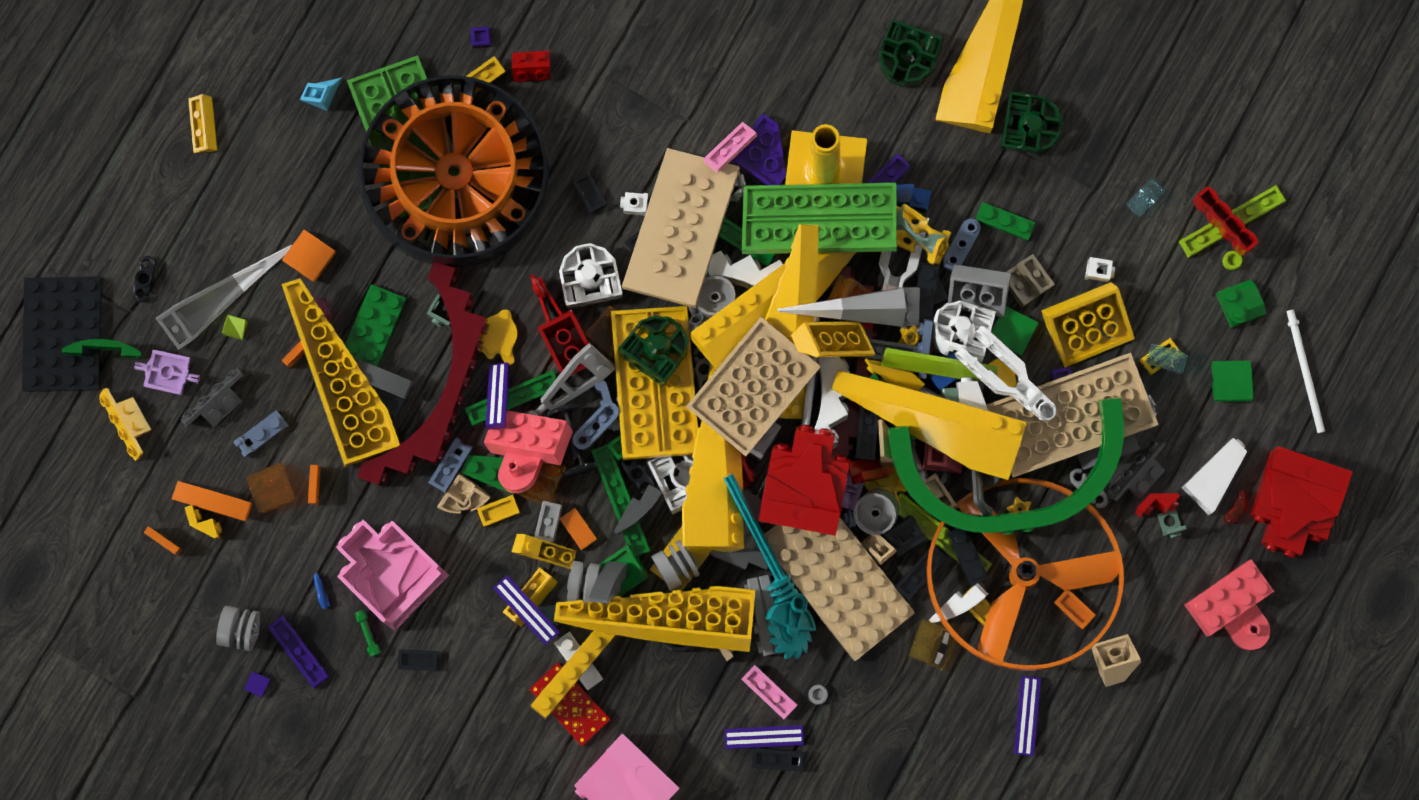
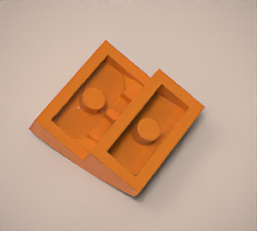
M303 230L282 261L315 283L337 252L309 232Z

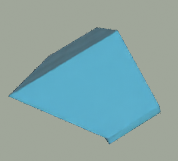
M342 78L315 84L307 83L300 100L328 111Z

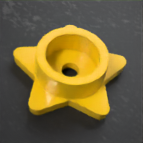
M916 325L911 326L909 329L901 328L902 337L898 343L915 345L921 340L922 337L916 332Z
M1015 497L1014 505L1007 507V510L1011 513L1028 511L1031 502H1023L1018 497Z

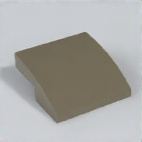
M1033 254L1006 272L1011 273L1009 291L1021 308L1055 285Z

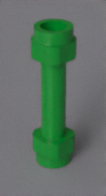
M366 609L356 612L357 623L361 624L370 657L381 654L380 647L375 643L367 621L369 617Z

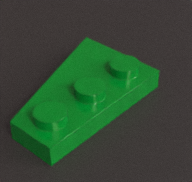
M468 455L461 474L513 496L515 495V493L506 491L498 478L499 469L504 458Z

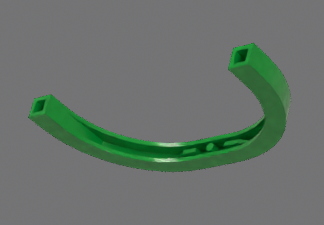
M1120 397L1098 399L1102 435L1096 463L1078 489L1065 499L1045 508L984 516L964 513L947 506L926 487L916 469L912 455L909 427L907 425L887 428L892 461L896 473L909 495L925 511L950 526L971 532H1003L1004 535L1014 534L1015 530L1020 529L1023 532L1034 531L1035 527L1051 525L1077 514L1093 502L1104 490L1117 468L1124 440L1122 401Z

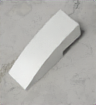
M977 583L964 596L959 591L955 593L940 608L946 620L956 617L977 605L988 593ZM937 613L929 619L931 623L941 621Z

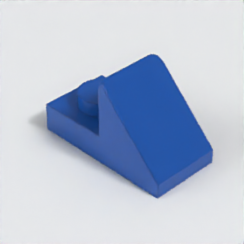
M896 184L897 205L902 206V204H906L911 208L928 210L931 191L913 188L914 184Z

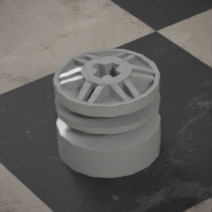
M680 540L676 542L679 551L676 552L672 545L669 546L671 553L669 557L663 551L651 556L671 592L682 586L680 579L682 575L688 581H691L688 574L689 571H692L695 577L700 576L694 557L687 547H683Z
M225 605L218 623L217 645L231 648L236 640L237 649L242 650L244 647L246 651H252L259 635L260 613L253 611L250 615V610L245 609L240 617L239 608Z

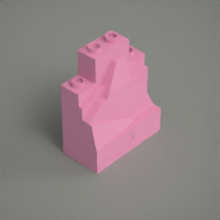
M362 520L356 523L352 531L347 536H344L336 546L351 562L341 569L337 577L393 631H396L449 576L393 521L385 524L378 534L367 522Z
M621 734L598 761L574 785L577 788L575 792L582 799L586 797L588 800H670L680 789L624 734Z

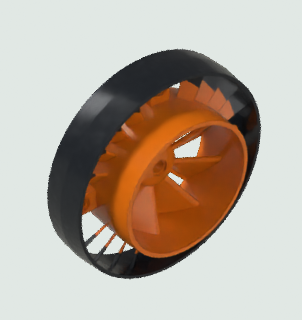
M448 75L414 83L401 90L384 104L372 120L363 139L358 161V180L367 213L375 227L389 243L406 255L424 263L465 267L497 258L513 248L526 236L535 224L544 206L549 182V162L546 146L537 125L526 109L514 97L489 82L473 77ZM454 85H461L460 102H454ZM438 86L439 88V94L441 99V103L436 104L434 94L432 91V87ZM476 87L496 94L485 111L471 105ZM415 92L424 108L421 111L411 97V94ZM396 104L409 118L405 125H402L386 114ZM514 106L521 115L506 128H503L501 123ZM494 108H500L502 110V113L500 115H494L492 113V110ZM447 116L452 118L453 153L450 152L445 123ZM389 126H394L396 131L388 133L386 129ZM532 126L534 134L517 142H511V136ZM491 128V130L486 134V136L481 140V142L466 158L468 153L471 151V149L474 147V145L477 143V141L480 139V137L483 135L486 129ZM373 130L394 144L392 152L367 145ZM414 132L439 160L436 161L408 141L409 135ZM537 147L541 148L542 155L516 159L515 153ZM364 163L390 165V168H363ZM511 165V166H509V167H501V168L477 170V169H484V168H490V167ZM455 168L459 170V174L451 176L449 171ZM517 169H543V178L517 176ZM396 170L435 172V176L398 182ZM392 181L391 185L367 191L365 188L366 185ZM469 185H472V186L475 187L477 190H479L480 192H482V193H483L484 195H486L488 198H490L491 200H493L494 203L492 204L491 202H489L486 198H484L481 194H479L476 190H474V189H473L471 186H469ZM441 186L442 190L426 212L419 209L418 206ZM515 186L540 192L531 212L512 199ZM455 192L458 194L462 219H456ZM394 197L397 198L393 203L375 212L373 207ZM514 211H519L522 216L519 219H514L511 214ZM406 212L409 218L396 235L387 225L401 213ZM501 216L518 229L509 235L496 219ZM487 226L497 242L492 247L482 230ZM426 228L436 232L431 252L414 246ZM407 230H414L416 232L412 238L406 237L405 233ZM471 233L476 252L469 254L466 234ZM448 235H453V255H447Z

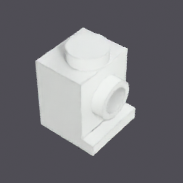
M625 192V197H621L620 208H624V214L645 216L648 207V193ZM631 200H637L636 205H632L630 202Z
M1090 257L1087 261L1085 279L1108 282L1110 278L1114 277L1115 267H1112L1113 261ZM1097 269H1102L1103 274H1098Z

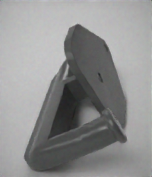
M968 468L963 474L965 489L973 492L974 504L984 516L992 515L993 509L984 502L983 489L997 485L1000 478Z

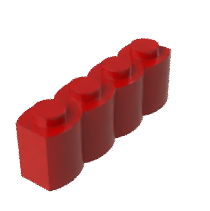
M1206 186L1193 199L1195 207L1200 212L1206 214L1208 221L1219 229L1224 239L1232 243L1234 250L1238 254L1245 256L1259 243L1256 235L1245 228L1243 221L1232 214L1230 207L1219 199L1218 194L1212 188Z

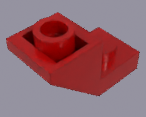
M1178 493L1149 494L1137 507L1135 514L1141 518L1144 514L1149 515L1155 507L1164 515L1169 510L1173 512L1179 505L1177 501L1180 495Z

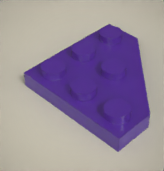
M762 113L751 128L757 133V137L731 161L764 185H781L786 178V169L779 127L775 121Z

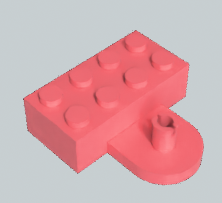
M507 411L506 428L488 430L484 440V444L490 453L504 455L498 473V478L503 488L510 493L525 492L535 484L543 462L561 465L573 431L565 420Z
M1252 559L1246 561L1184 604L1206 637L1224 627L1233 642L1244 650L1259 649L1266 644L1270 637V625L1256 604L1273 593L1274 590Z

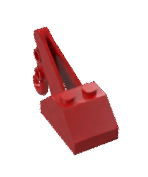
M532 274L533 290L536 296L539 297L547 321L537 326L561 373L573 357L589 341L572 309L562 314L541 277L536 279ZM546 294L559 316L553 319L550 316L544 299ZM580 363L571 375L585 369L586 367L582 363Z

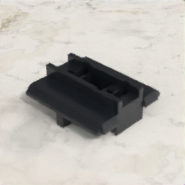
M911 515L884 533L885 538L896 549V554L900 558L928 541L926 535Z

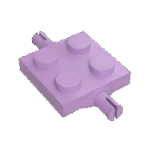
M152 350L151 358L147 364L136 361L135 365L137 366H134L135 370L145 371L146 377L143 385L145 388L181 396L187 381L199 383L198 379H200V375L189 373L190 357L158 350Z

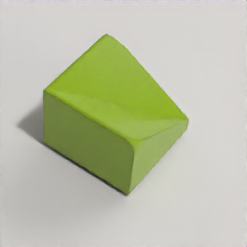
M227 315L222 334L243 340L248 322L245 319Z

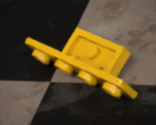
M105 388L99 395L100 403L106 408L110 421L118 429V435L121 440H124L128 454L137 461L143 455V451L136 438L149 433L151 428L133 397L116 404L109 389Z

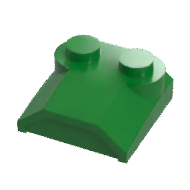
M1252 280L1227 287L1216 293L1230 328L1266 315L1264 302L1257 286Z

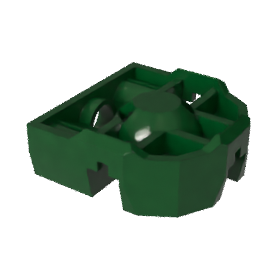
M892 19L878 52L880 71L890 83L898 86L919 85L931 75L943 44V37ZM933 43L930 53H928L930 46ZM884 46L894 48V54L883 51ZM914 51L917 53L918 58L914 59L912 55ZM921 59L931 62V67L921 65ZM897 68L907 72L903 82L893 78Z
M1010 91L1007 98L1000 149L1017 152L1030 151L1035 155L1048 152L1057 142L1062 131L1063 118L1058 107L1046 97ZM1032 100L1042 101L1040 112L1030 111ZM1013 116L1020 117L1016 125L1017 130L1011 129ZM1027 125L1030 129L1028 133L1023 129V126ZM1047 126L1059 127L1058 133L1047 131ZM1031 137L1035 139V146H1025L1026 138L1029 139Z
M654 315L639 321L618 348L619 356L663 387L680 363L686 358L688 338L683 326L668 316ZM670 324L675 325L677 328L672 337L665 333ZM639 328L648 335L645 340L636 334ZM663 350L664 354L656 355L657 351ZM670 352L679 357L676 362L668 357ZM644 354L645 358L648 361H646L644 358H641V356Z

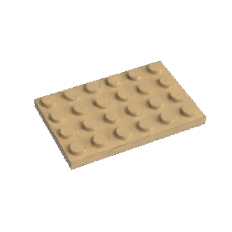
M760 317L686 407L743 455L747 456L821 366L805 353L798 352L796 346Z

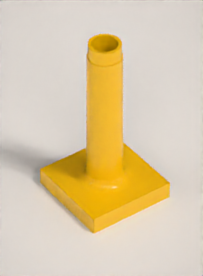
M828 124L818 126L813 133L792 131L785 185L862 183L867 139L839 136L837 129Z

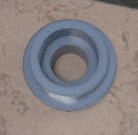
M847 509L842 515V520L851 529V527L856 526L854 511Z

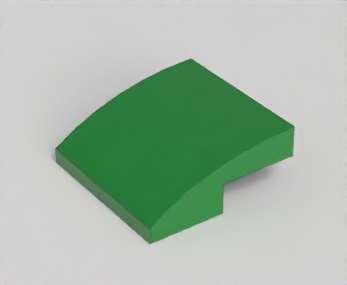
M1212 361L1214 402L1253 401L1250 361Z

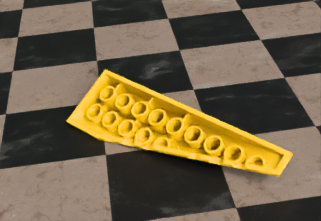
M989 0L944 84L936 121L991 133L1023 0Z
M799 224L791 246L790 257L787 258L785 263V271L783 276H780L777 293H774L765 318L770 325L794 345L791 334L804 322H814V316L783 313L777 310L779 308L811 304L816 301L818 225ZM806 385L778 418L802 419Z
M299 278L282 284L344 467L362 462L363 459H370L398 447L400 443L388 409L382 403L378 394L372 388L368 379L362 373L302 280Z
M710 365L708 379L716 371L712 365ZM702 420L701 426L697 431L692 456L694 459L693 466L690 467L689 475H691L690 481L685 491L687 497L682 506L683 547L731 553L744 549V518L724 481V477L733 473L743 492L741 452Z
M837 370L832 390L877 414L896 427L907 425L910 435L946 454L953 460L960 462L965 467L1005 480L1009 479L1022 441L1026 422L930 394Z
M711 586L709 589L700 590V588H692V591L684 592L673 590L672 593L665 594L663 592L634 594L626 598L615 596L608 604L583 602L582 600L557 602L554 621L589 630L649 641L750 652L755 590Z

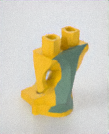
M902 204L901 207L897 206V246L914 253L917 244L927 252V260L930 264L934 265L936 263L939 265L944 254L949 249L948 239L951 232L946 230L939 232L928 226L929 221L906 204ZM916 219L920 222L919 224H913L912 220ZM920 233H928V236L925 238L918 235ZM908 237L912 242L907 244L903 241V238Z

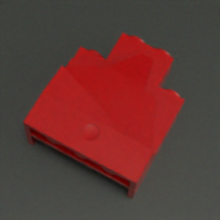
M802 424L801 427L797 426L795 430L792 448L782 443L773 446L759 521L836 536L851 461L845 455L836 454L832 456L836 433H832L830 429L820 428V430L812 429L810 425Z
M1280 446L1271 450L1250 516L1254 517V521L1262 524L1268 522L1261 542L1262 545L1266 546L1265 549L1273 552L1280 550L1284 552L1285 556L1295 558L1302 555L1308 536L1310 537L1309 540L1317 543L1327 540L1334 519L1338 516L1352 471Z

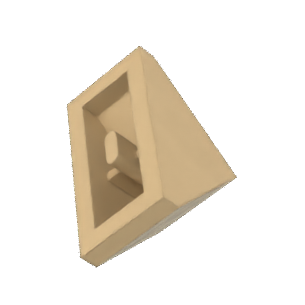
M869 535L861 542L862 546L880 566L896 553V549L881 535Z

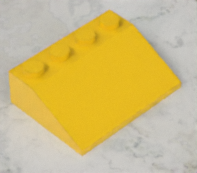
M1112 282L1041 310L1046 327L1064 367L1135 339L1119 288ZM1100 324H1101L1103 333H1105L1106 335H1108V336H1110V337H1112V338L1102 336L1101 332L1099 331V326H1100Z

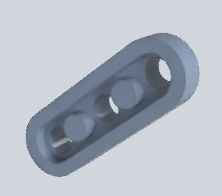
M967 219L963 222L943 259V265L947 270L952 271L954 264H963L981 229L977 220ZM973 225L975 229L970 231L968 226ZM959 242H965L966 246L960 247ZM950 258H955L957 262L951 263Z
M612 402L604 403L573 436V444L579 450L588 449L619 417L617 405ZM609 409L613 410V415L611 416L606 415ZM595 423L600 424L598 430L593 429ZM582 437L586 438V443L584 444L579 442Z

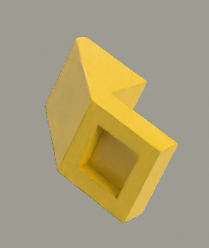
M193 505L185 507L190 526L217 540L221 539L222 528L219 522L216 523L214 519L200 522L202 515L199 508L196 509Z

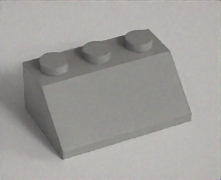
M954 264L950 278L948 303L961 300L996 311L995 316L1004 317L1011 273ZM965 307V309H962V308H961L962 311H968V309H969V308H966V307Z

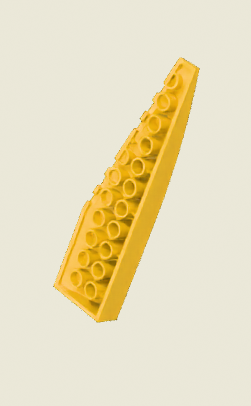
M856 252L818 253L816 301L833 283L842 269L851 261ZM785 263L691 332V340L715 370L718 369L758 319L762 317L765 320L774 293H777L780 276H783L785 271Z

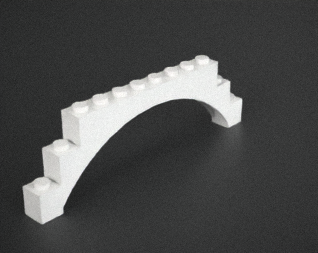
M720 250L712 255L706 276H722L732 284L750 289L783 264L778 260L760 270L759 262L756 259L753 260L751 255L732 265L728 255H724ZM814 316V322H819V317ZM817 357V364L821 366L819 374L822 396L815 429L826 428L831 430V428L848 418L849 409L845 402L841 403L846 397L832 390L837 370L850 373L848 371L849 366L844 358ZM837 433L835 434L833 449L838 445L837 440L839 437Z

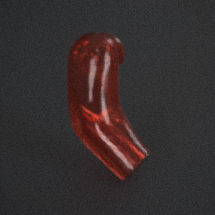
M1246 491L1236 492L1234 507L1223 517L1225 523L1234 524L1246 513L1248 509Z

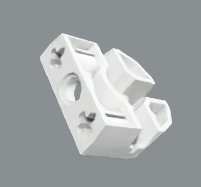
M589 243L574 247L564 256L559 273L568 309L623 297L616 260L605 248ZM590 248L592 259L581 261L579 250ZM614 266L615 273L604 275V267ZM596 274L600 275L599 279L595 282L593 278ZM575 275L576 281L564 282L563 276ZM610 280H611V284H612L613 293H611V288H610V283H609ZM600 287V292L585 295V291H594ZM572 288L574 289V294H575V299H576V301H574V297H573V293H572Z
M961 300L945 304L936 311L931 333L934 347L943 355H948L949 351L953 352V350L958 352L962 347L973 357H977L979 363H982L987 347L980 341L974 340V333L980 326L987 328L991 332L996 311ZM966 307L969 308L968 311H972L970 318L959 316L961 308L965 309ZM952 327H956V333L952 330ZM960 339V342H963V344L954 343L952 340Z
M693 455L683 456L684 461H681L679 464H674L671 457H658L647 462L672 515L681 511L683 502L686 501L687 493L685 491L690 481L691 475H689L690 467L693 466ZM676 469L680 471L678 477L674 476ZM668 475H670L674 486L677 487L671 491L664 479Z

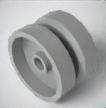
M713 275L706 277L696 305L698 314L700 313L711 318L737 299L731 282L722 276Z
M880 488L869 490L863 494L855 505V522L867 534H884L891 529L898 519L899 503L895 496L887 490Z
M573 560L568 578L567 601L580 600L581 593H583V602L589 601L592 588L600 573V564L590 563L587 573L584 574V563Z

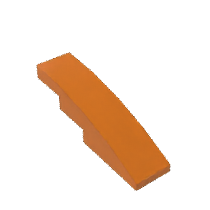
M177 481L172 500L242 521H247L252 506L251 502Z

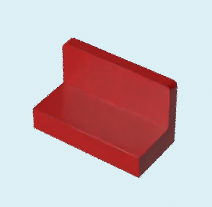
M875 456V461L855 460L850 462L849 475L852 485L880 480L893 474L891 466L881 468L877 456Z

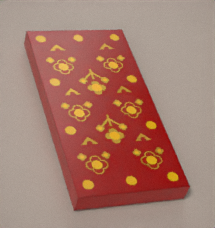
M557 662L529 690L538 697L562 669V666ZM575 683L551 713L581 746L611 720L577 683Z

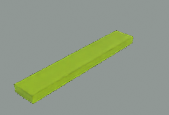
M1277 185L1232 210V214L1239 217L1244 225L1285 203L1286 199ZM1209 223L1180 240L1179 244L1189 258L1221 240L1223 237L1219 229Z
M886 348L881 360V366L957 379L972 377L973 381L983 383L957 359ZM980 363L988 371L991 370L997 375L998 366Z
M900 493L898 495L901 504L899 516L902 519L909 515L913 516L922 532L932 541L940 522L903 493ZM943 526L935 545L959 563L946 535L951 531ZM978 553L987 572L992 563Z

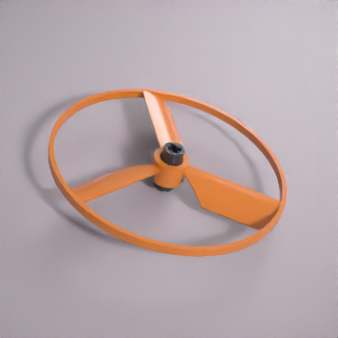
M1030 478L1000 480L997 485L983 489V491L1003 485L1032 484L1054 489L1067 496L1073 493L1057 484ZM973 492L956 503L957 506L953 508L956 510L959 508L962 512L968 514L983 515L974 504ZM1089 504L1086 509L1093 514L1107 533L1114 549L1112 552L1038 565L1031 558L1019 557L1015 534L1004 535L1003 532L982 533L1012 565L1009 579L1013 587L991 603L977 647L978 650L966 643L953 630L942 614L935 597L931 564L936 540L945 524L941 521L928 553L927 583L934 609L951 636L961 646L982 660L1000 667L1021 671H1036L1061 666L1073 661L1091 649L1102 638L1113 622L1120 606L1124 585V569L1118 543L1110 527L1094 507ZM1119 572L1118 594L1113 612L1106 626L1090 644L1070 657L1048 664L1018 665L1003 662L1025 590L1032 589L1040 576L1067 591L1112 582Z

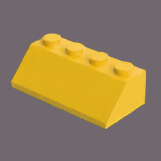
M804 322L791 334L798 352L811 356L850 357L875 355L861 322Z

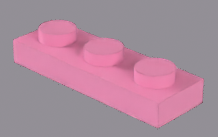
M742 122L704 158V163L719 173L757 137V133Z
M755 665L741 679L783 719L797 706Z

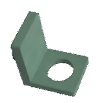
M437 294L427 315L433 319L431 322L439 327L444 325L451 329L449 321L434 314L442 300V297Z
M1176 509L1173 512L1168 511L1165 515L1163 513L1157 514L1163 536L1170 535V538L1182 535L1181 532L1187 529L1186 525L1181 526ZM1168 515L1175 519L1174 525L1170 527L1164 523V518Z

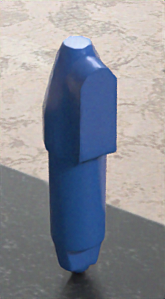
M315 573L314 583L320 606L326 609L330 607L328 595L324 591L322 579L319 578L318 573Z

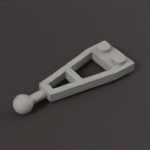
M588 343L573 357L540 399L542 404L535 411L530 410L526 414L540 416L547 409L552 410L564 405L605 379L616 369L614 364ZM582 363L594 376L572 388L565 381L576 367ZM560 387L566 392L554 401H550Z

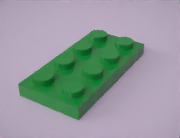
M372 284L370 285L345 344L354 360L357 359L376 367L379 366L407 299Z

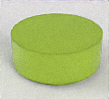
M1236 251L1227 252L1222 260L1223 266L1230 271L1237 270L1243 262L1242 256Z

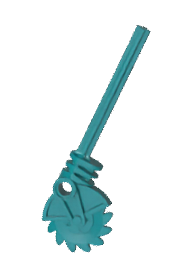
M732 473L725 476L724 481L775 579L766 587L768 591L773 590L770 596H776L773 602L777 603L768 610L764 618L765 621L771 624V626H766L768 633L772 636L768 641L770 644L777 646L775 653L785 652V659L792 657L794 654V658L798 659L802 651L807 653V642H812L809 632L816 631L814 619L807 609V599L798 592L797 588L794 589L795 584L790 581V574L787 575L783 572Z

